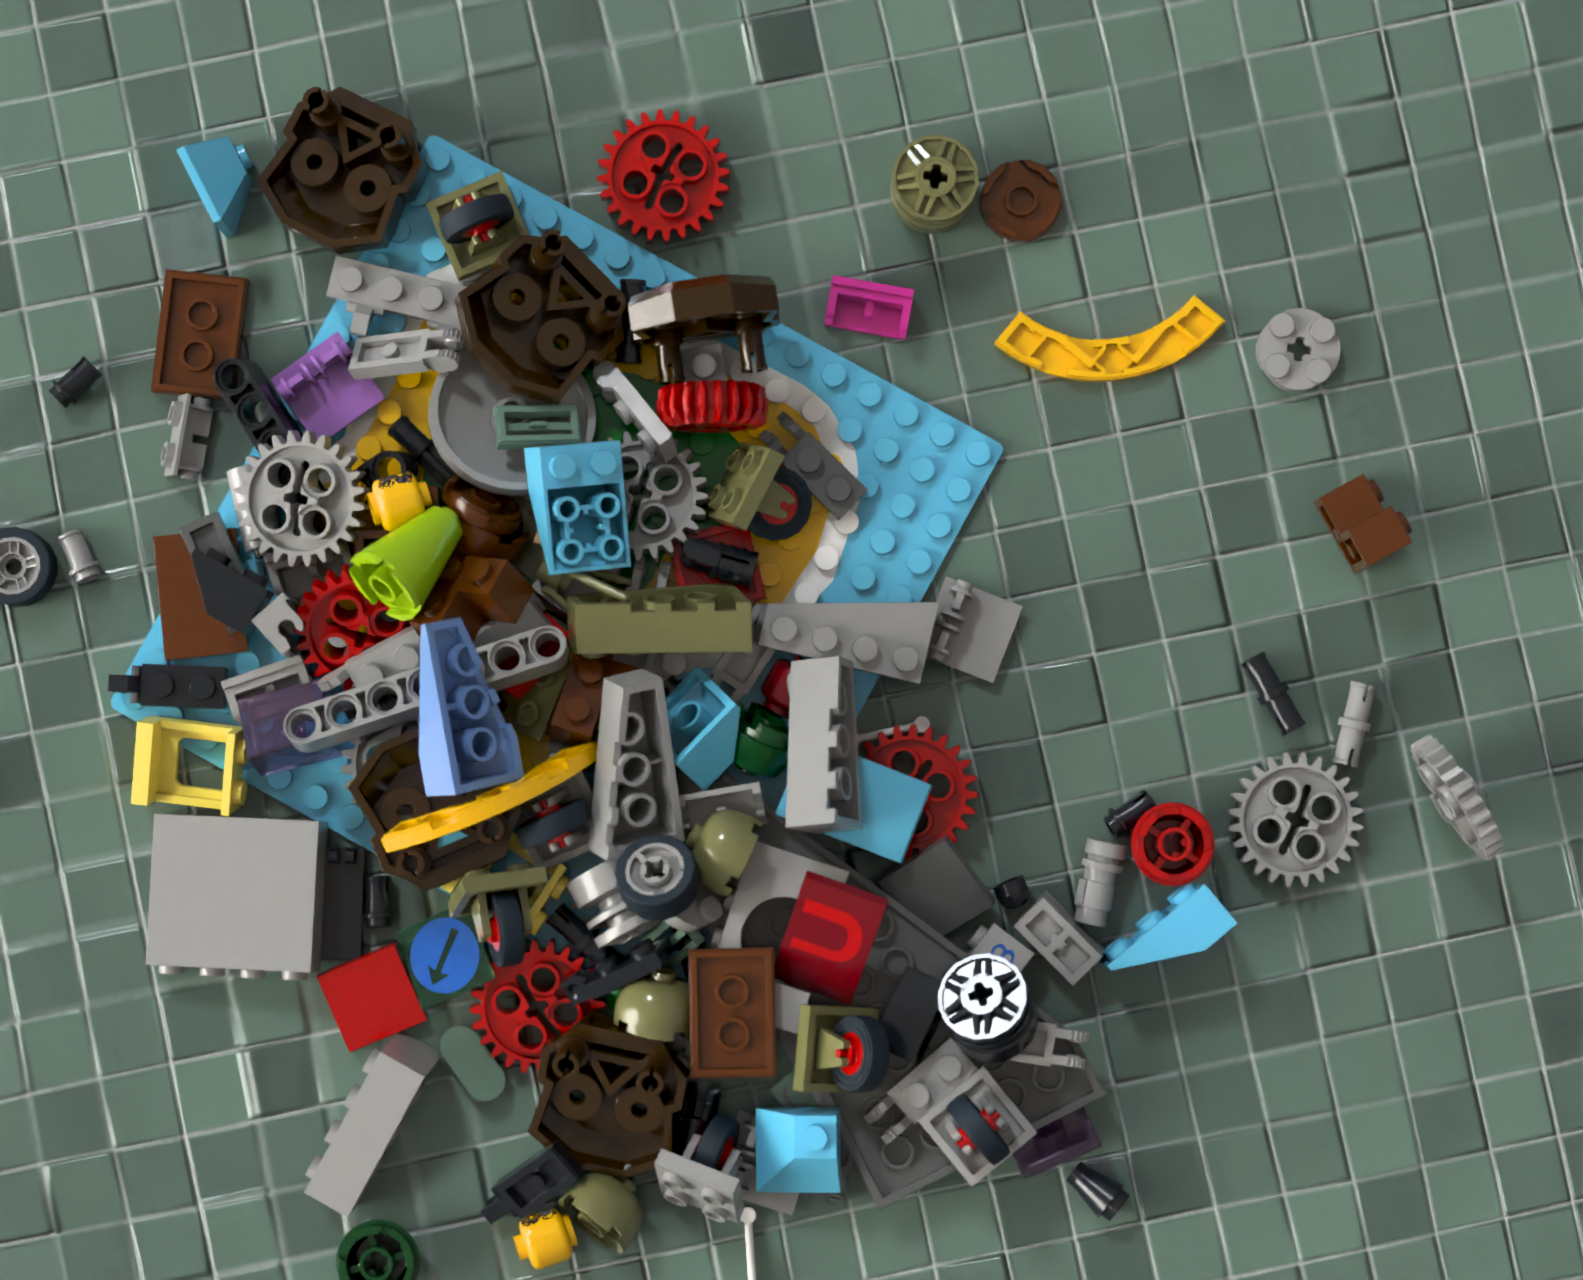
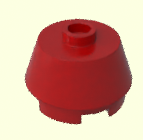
M1177 802L1159 804L1146 811L1136 823L1131 838L1132 855L1140 871L1150 880L1166 886H1181L1199 878L1210 865L1215 849L1213 831L1206 818L1193 807Z

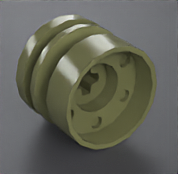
M943 135L923 136L908 143L896 158L890 181L891 204L898 218L911 229L926 234L944 233L959 226L970 213L979 184L978 166L971 152L958 140ZM931 173L939 174V180L942 182H940L938 189L930 188V181L927 179H930Z

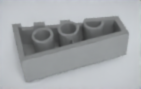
M939 602L761 603L752 644L811 659L840 656L853 661V669L920 684Z
M840 656L791 661V673L787 677L790 707L785 827L813 834L862 830L853 661Z
M643 668L603 679L588 850L606 861L618 859L627 846L642 837L660 834L673 836L680 841H685L663 678Z
M402 1030L381 1051L377 1049L372 1051L362 1071L368 1074L363 1085L355 1084L343 1104L344 1107L349 1109L343 1122L336 1119L324 1139L325 1142L330 1144L324 1157L317 1154L305 1176L311 1179L304 1192L305 1194L347 1218L361 1201L386 1156L384 1154L385 1150L390 1148L405 1123V1120H403L404 1115L410 1112L426 1085L422 1082L434 1067H437L441 1060L436 1049Z

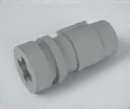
M1086 839L1084 852H1087L1088 855L1087 858H1082L1081 865L1085 866L1083 878H1079L1074 904H1077L1074 916L1075 921L1100 927L1107 926L1109 912L1112 910L1116 891L1117 874L1122 873L1123 866L1119 865L1120 860H1125L1128 846L1100 839Z

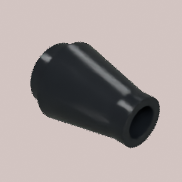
M1082 1161L1066 1179L1098 1218L1102 1215L1109 1222L1130 1196L1122 1189L1124 1187L1123 1184L1088 1167Z

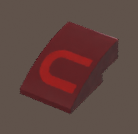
M807 870L775 961V979L850 1005L889 899Z

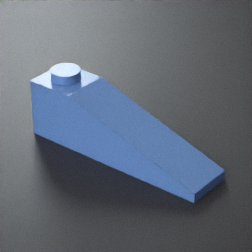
M461 617L420 625L419 759L426 796L458 795L519 780L524 776L517 734L512 724H506L497 705L500 702L499 696L495 688H489L480 669L482 661Z

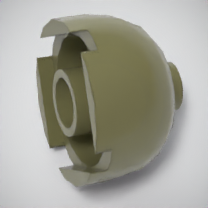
M720 810L713 813L704 825L697 822L694 824L687 838L686 846L692 848L691 852L693 853L702 885L726 898L730 895L733 889L726 886L728 881L731 882L732 877L739 880L759 836L751 832L752 828L758 829L762 827V820L738 810Z
M663 966L624 985L620 989L613 1015L614 1024L619 1026L620 1021L628 1024L626 1032L652 1040L674 1041L675 1033L685 1032V1040L690 1039L689 984L684 979L676 976V970Z
M590 1172L581 1176L578 1181L573 1183L557 1201L564 1212L571 1207L578 1214L573 1222L601 1245L610 1249L616 1243L617 1253L619 1254L626 1250L641 1228L642 1208L639 1200L633 1194L637 1187L628 1178L615 1176L613 1178L609 1175Z

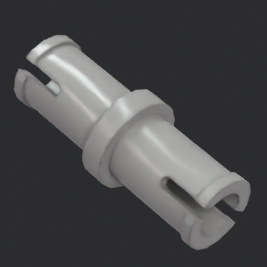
M1350 681L1351 686L1344 715L1338 718L1337 725H1341L1332 762L1358 768L1365 732H1370L1372 725L1368 723L1377 687Z

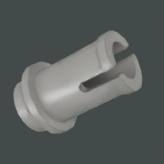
M80 528L68 531L57 538L71 568L69 576L72 579L75 578L77 584L87 583L101 575L98 569L101 564L97 560L94 561L82 534L83 531Z

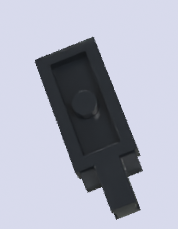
M159 664L132 665V675H109L108 691L130 693V703H137L140 706L226 710V695L221 681L227 680L228 668Z
M668 936L654 943L651 938H648L633 946L629 950L630 954L618 959L616 954L605 958L594 967L595 969L592 972L582 968L578 969L565 978L560 986L571 1001L572 1006L591 997L596 999L662 968L675 948Z
M555 1140L500 1178L491 1189L495 1195L487 1200V1205L480 1213L490 1224H493L509 1212L515 1218L519 1216L522 1219L578 1181L585 1170L558 1140Z

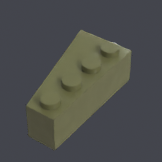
M731 582L621 590L629 596V599L625 602L603 592L567 594L568 644L576 654H581L583 658H602L606 654L616 653L642 655L645 653L752 652V603Z

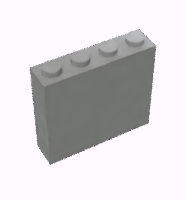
M154 814L145 965H158L160 974H184V967H199V975L225 976V969H240L242 978H266V971H281L283 980H307V973L320 972L328 821Z

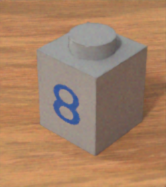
M993 922L988 928L981 924L967 942V945L972 948L968 953L969 956L980 954L999 956L1007 959L1018 968L1019 972L1023 970L1034 955L1032 951Z

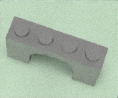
M756 841L750 858L742 872L738 887L730 886L733 890L725 898L723 904V911L729 912L724 928L716 927L710 948H743V929L751 912L758 905L772 898L789 897L797 899L807 870L844 884L847 883L850 871ZM775 980L776 1028L798 1034L800 1005L808 1004L811 991Z

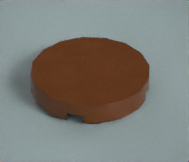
M1031 160L1006 162L999 165L988 175L980 193V210L986 225L997 236L1011 242H1030L1044 236L1054 226L1062 208L1060 187L1056 177L1041 164Z
M458 475L451 476L441 491L443 501L460 518L492 533L512 534L518 528L523 518L522 512H517L519 506L513 498L477 488Z

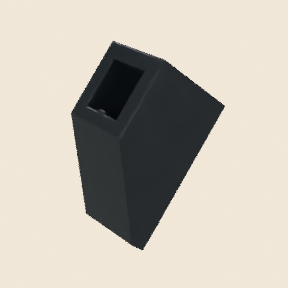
M211 547L206 554L194 549L191 559L206 614L250 637L256 627L251 620L268 606L275 594L265 588L269 580L248 568L241 575L228 567L232 559Z

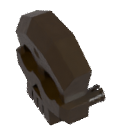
M312 87L305 92L303 101L297 103L283 130L287 137L286 142L257 179V182L280 222L289 230L337 254L387 248L397 230L405 202L411 203L416 200L429 174L418 150L417 129L412 121L342 87L326 92L324 89L321 91L320 87ZM356 137L367 142V144L358 148ZM321 158V167L317 170H312L311 163L315 159ZM374 184L376 186L375 192L370 196H364L366 186Z
M555 229L547 230L541 237L520 235L497 257L491 272L460 291L455 298L466 351L506 392L552 404H558L584 369H594V366H598L605 361L624 341L622 318L623 312L626 309L625 295L568 236H559L561 232ZM558 292H560L567 299V301L557 302ZM512 293L519 294L523 299V303L520 305L513 304L509 299V295ZM555 338L563 339L566 342L567 348L565 350L557 349L554 346L553 340Z
M723 274L674 281L631 296L628 312L636 346H650L651 349H655L659 385L671 384L670 367L673 369L675 383L686 381L680 351L681 345L728 337L738 338L742 366L741 373H753L752 355L755 356L757 372L768 370L762 334L766 332L767 328L780 325L776 285L769 276Z
M419 727L379 744L348 787L376 832L370 842L383 872L403 878L425 891L435 889L465 876L467 872L481 869L504 859L511 833L522 813L520 805H517L486 820L460 829L459 831L466 834L467 837L441 847L443 836L417 845L386 853L381 839L397 824L405 821L399 816V809L402 805L409 804L414 810L412 818H416L449 806L477 800L475 796L502 785L499 784L471 791L468 795L426 796L419 759Z
M589 1010L568 1031L552 1039H547L542 1047L537 1080L544 1087L528 1133L544 1147L558 1140L586 1171L627 1178L654 1169V1163L661 1148L676 1154L677 1111L682 1110L686 1100L691 1069L687 1068L676 1056L668 1041L652 1040L632 1035L626 1032L627 1023L620 1021L619 1026H616L613 1021V1015L609 1016L607 1013ZM615 1064L623 1066L617 1070ZM572 1090H582L586 1097L583 1099L576 1098ZM634 1103H644L647 1111L640 1112L636 1110Z

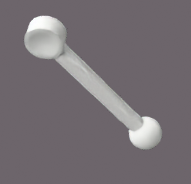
M920 716L912 723L899 725L903 733L909 732L911 724L917 725L919 733H924L930 727V722L926 717ZM894 727L860 735L857 733L858 746L862 742L878 739V732L880 731L884 732L887 736H892Z
M747 1206L744 1207L740 1219L744 1222L748 1280H756L753 1222L756 1219V1211L752 1207Z

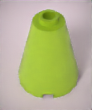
M432 506L359 551L351 559L350 562H353L354 565L349 569L350 576L356 587L373 605L380 600L390 609L385 614L402 621L412 620L422 609L462 536L460 518L453 510L447 507Z

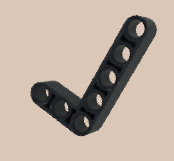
M226 358L220 361L214 370L215 385L258 452L257 445L260 443H266L273 448V435H284L287 438L288 431H298L302 439V431L256 362L240 358ZM240 366L244 372V381L237 388L233 383L232 375L234 370ZM260 401L267 408V415L262 422H259L255 417V407ZM383 451L354 471L366 472V475L357 482H363L372 492L374 481L389 476L387 466L393 458L400 463L401 473L410 472L415 478L418 474V465L410 453L405 451ZM305 461L303 464V467L306 471L309 468V463L307 461ZM283 464L278 472L279 481L284 486L291 479V471L286 464ZM324 469L319 474L318 484L326 492L330 488L332 481L331 476ZM301 493L297 494V501L307 504V496H303ZM370 509L359 511L358 517L362 519L371 513ZM319 511L314 516L313 526L321 534L325 530L326 525L323 523L321 512Z

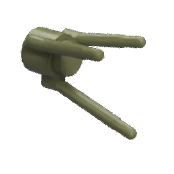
M545 558L535 576V579L544 583L541 592L553 598L567 613V599L559 592V589L568 591L574 580L580 581L625 602L629 599L628 594L587 574L626 587L632 585V581L629 578L607 570L549 575Z

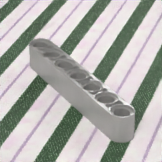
M550 625L541 626L476 648L482 661L480 668L489 688H495L496 692L557 672L567 664L570 656L564 634L557 627ZM547 641L557 642L560 645L559 651L552 657H543L538 654L539 647ZM512 654L520 658L519 664L512 670L505 671L498 667L499 660L505 655ZM420 667L294 708L286 715L283 723L287 738L299 751L310 753L418 718L420 696L417 695V691L420 686ZM391 694L398 698L396 705L391 710L381 711L377 709L378 700L384 695ZM345 708L356 709V717L351 723L341 725L336 722L337 714ZM311 721L316 724L315 731L311 736L307 738L296 737V729L301 723Z

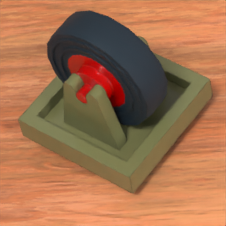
M502 171L425 203L459 281L492 268L497 257L520 235H529Z
M742 442L729 455L725 466L727 472L721 483L714 486L708 495L709 501L706 502L708 506L706 516L723 525L745 531L748 529L757 537L771 541L785 540L800 532L808 522L812 509L811 492L805 480L794 470L780 466L785 457L784 455L772 448Z
M519 863L507 867L504 872L490 873L489 869H476L467 872L465 877L461 878L447 902L450 918L473 916L479 943L488 942L490 953L498 967L514 966L523 961L525 936H529V931H533L530 907H532L548 883L545 866L532 868L530 863Z
M801 1004L793 1090L801 1092L872 1094V1091L883 1081L890 1059L887 1034L878 1021L879 1009L859 1006Z

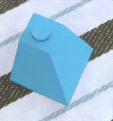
M226 136L186 145L177 149L176 151L214 225L227 239L235 236L253 183L248 169L253 167L254 164L244 145L241 144L236 147L232 140Z
M696 666L665 700L674 763L705 791L734 762L741 709Z
M756 1107V1192L841 1193L840 1107Z

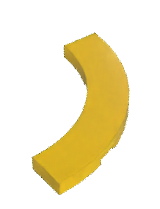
M1194 295L1171 317L1142 333L1112 339L1089 340L1070 337L1049 329L1020 311L994 342V345L1011 358L1030 368L1052 376L1077 381L1110 382L1137 378L1178 362L1210 339L1226 320Z
M598 741L561 749L555 755L531 769L517 782H507L475 796L477 800L449 806L426 815L401 821L381 839L386 853L417 845L466 828L548 791L596 761Z

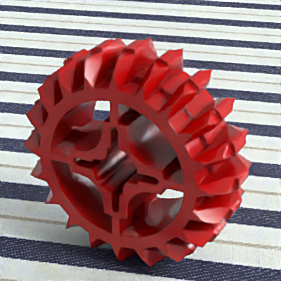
M702 380L676 382L659 389L658 400L656 401V414L670 432L678 431L679 433L721 434L756 430L766 424V414L768 413V398H766L765 388L755 382Z

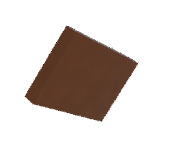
M166 269L151 392L177 396L189 393L191 397L225 401L215 385L214 370L220 361L226 358H240L250 283L248 278ZM239 367L234 370L232 380L236 387Z
M227 528L241 560L238 529ZM182 535L154 536L153 545L165 661L250 652L248 636L238 631L230 634L224 623L206 614L191 555Z
M774 947L688 949L691 1078L776 1077Z

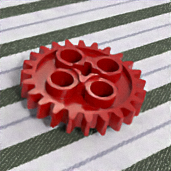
M658 109L655 121H650L647 114L642 112L641 125L636 126L631 120L627 119L628 133L626 135L617 130L613 131L614 138L618 144L616 146L604 144V151L610 156V159H599L598 166L608 171V173L597 176V183L609 186V188L603 190L599 195L601 201H614L606 210L609 216L621 213L617 222L620 229L629 223L633 224L632 237L636 238L642 230L647 231L648 243H652L656 234L659 233L663 235L664 242L667 245L670 243L671 233L677 232L679 238L684 242L686 241L685 229L691 227L698 235L701 234L699 223L701 219L711 224L714 223V217L709 211L710 208L723 210L724 203L716 196L729 194V187L720 183L719 180L729 178L730 170L718 167L728 160L727 154L714 153L721 145L720 139L714 138L707 141L706 138L710 132L709 126L705 125L696 131L694 129L696 122L694 116H691L683 124L680 123L678 110H675L671 120H665L662 109ZM651 141H659L666 146V150L662 156L650 158L644 154V147ZM681 145L683 148L670 167L672 181H663L652 208L646 209L645 204L657 187L655 173L663 174L675 146ZM690 159L699 161L703 166L702 171L693 177L685 176L680 171L683 162ZM633 177L643 178L647 182L644 192L637 195L628 193L625 190V185ZM672 195L679 196L684 201L682 209L676 213L664 211L661 204L666 197Z
M347 563L343 564L340 577L329 569L325 576L326 584L321 580L315 579L312 584L314 593L304 592L301 601L305 606H298L296 612L303 620L305 626L303 632L294 627V633L303 635L298 639L296 647L300 650L309 649L305 654L304 664L318 663L314 673L315 677L321 676L326 672L329 674L343 666L347 659L357 656L362 651L411 626L409 620H397L394 622L383 620L379 616V612L389 610L390 608L380 600L373 605L364 597L352 580L349 572L350 567ZM349 599L358 608L354 610L343 609L338 604V601ZM327 618H332L334 622H328ZM359 626H367V633L358 631ZM340 637L347 642V646L335 647L328 639ZM350 677L344 681V691L350 690L354 684Z
M911 724L908 736H904L899 726H894L893 739H889L884 732L880 731L878 732L880 745L876 747L868 741L864 742V746L869 753L865 757L867 759L896 770L894 766L896 756L903 751H907L915 759V768L908 774L909 776L917 779L925 762L931 760L933 765L922 781L929 783L934 775L941 773L947 776L951 783L949 793L942 798L934 796L930 791L923 809L928 817L927 828L921 833L914 832L905 855L906 860L913 856L914 848H918L920 852L945 835L953 843H957L959 840L954 829L956 827L964 830L969 829V825L962 819L963 814H976V810L967 805V800L979 797L978 792L968 790V784L976 781L978 777L976 775H965L964 772L972 763L971 759L958 761L956 758L961 752L962 746L957 745L949 750L946 748L949 735L944 734L938 741H934V728L928 727L923 737L919 736L917 725Z
M533 937L530 949H525L522 963L514 966L498 967L494 960L489 957L486 965L492 973H478L476 978L485 987H475L471 991L473 997L481 1000V1002L470 1006L469 1011L471 1013L481 1015V1018L477 1019L472 1027L477 1030H486V1033L480 1039V1044L483 1045L493 1041L495 1046L491 1053L492 1058L502 1052L507 1054L506 1067H509L517 1059L521 1061V1073L526 1072L530 1063H536L538 1071L542 1047L547 1039L555 1037L549 1030L548 1024L540 1010L535 1009L531 1011L529 1009L532 999L525 988L517 981L516 976L518 974L523 975L536 1001L541 1002L544 999L547 1001L544 1009L545 1015L559 1030L560 1034L573 1027L589 1010L594 1011L606 1005L605 998L598 997L594 999L591 997L574 1005L579 1012L575 1019L564 1021L557 1016L555 1008L559 1004L571 1003L560 985L565 978L581 968L585 958L584 954H580L571 959L569 957L570 944H567L561 952L555 951V939L551 938L546 948H540L538 938ZM595 966L586 968L584 970L592 972L595 969ZM539 968H548L555 974L556 981L552 985L541 986L534 981L533 972ZM504 990H512L519 995L520 1004L515 1008H505L499 1003L498 994ZM527 1025H535L542 1031L543 1038L539 1042L529 1043L522 1038L520 1030Z

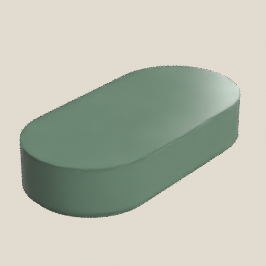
M458 1025L449 1028L441 1035L437 1044L439 1058L467 1097L478 1103H487L497 1098L504 1090L506 1083L505 1074L496 1059L491 1057V1053L485 1044H480V1037L477 1033L467 1026Z

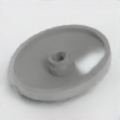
M463 348L457 353L461 358L459 368L456 371L439 373L433 385L428 407V424L433 443L450 469L473 486L500 495H529L524 449H496L497 434H495L493 410L495 405H542L552 403L506 392ZM581 373L558 404H578L582 443L592 442L594 436L596 408L591 389ZM570 417L505 419V423H530L531 421L570 422ZM571 433L506 434V435H545V434H571Z

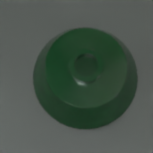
M738 701L736 705L741 710L734 757L736 767L752 776L777 777L788 765L789 727L781 720V715L765 705L751 702L749 709H745V705Z
M385 1220L367 1221L351 1229L341 1241L336 1255V1271L339 1280H417L420 1270L419 1250L412 1236L401 1226Z

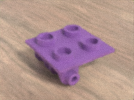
M338 331L270 379L275 385L277 392L287 402L307 431H315L316 442L321 435L333 437L386 399L372 378L354 380L348 371L353 352Z

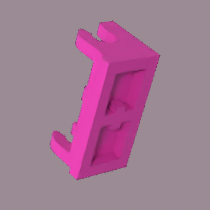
M833 275L824 326L905 340L914 289Z

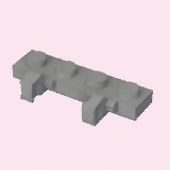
M340 256L335 257L326 296L330 299L347 302L346 312L354 313L350 327V333L353 336H368V327L373 322L374 316L384 317L385 312L427 321V327L435 330H448L449 328L462 332L455 298L466 286Z

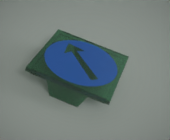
M449 909L395 932L422 1010L431 1008L496 979L489 960L492 955L488 943H479L472 915L450 918Z

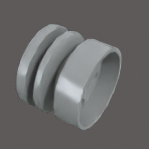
M618 859L605 861L579 875L566 885L579 910L598 905L601 913L586 924L590 931L608 924L610 929L594 939L599 949L612 945L626 944L652 931L663 921L643 919L632 913L623 902L615 877Z

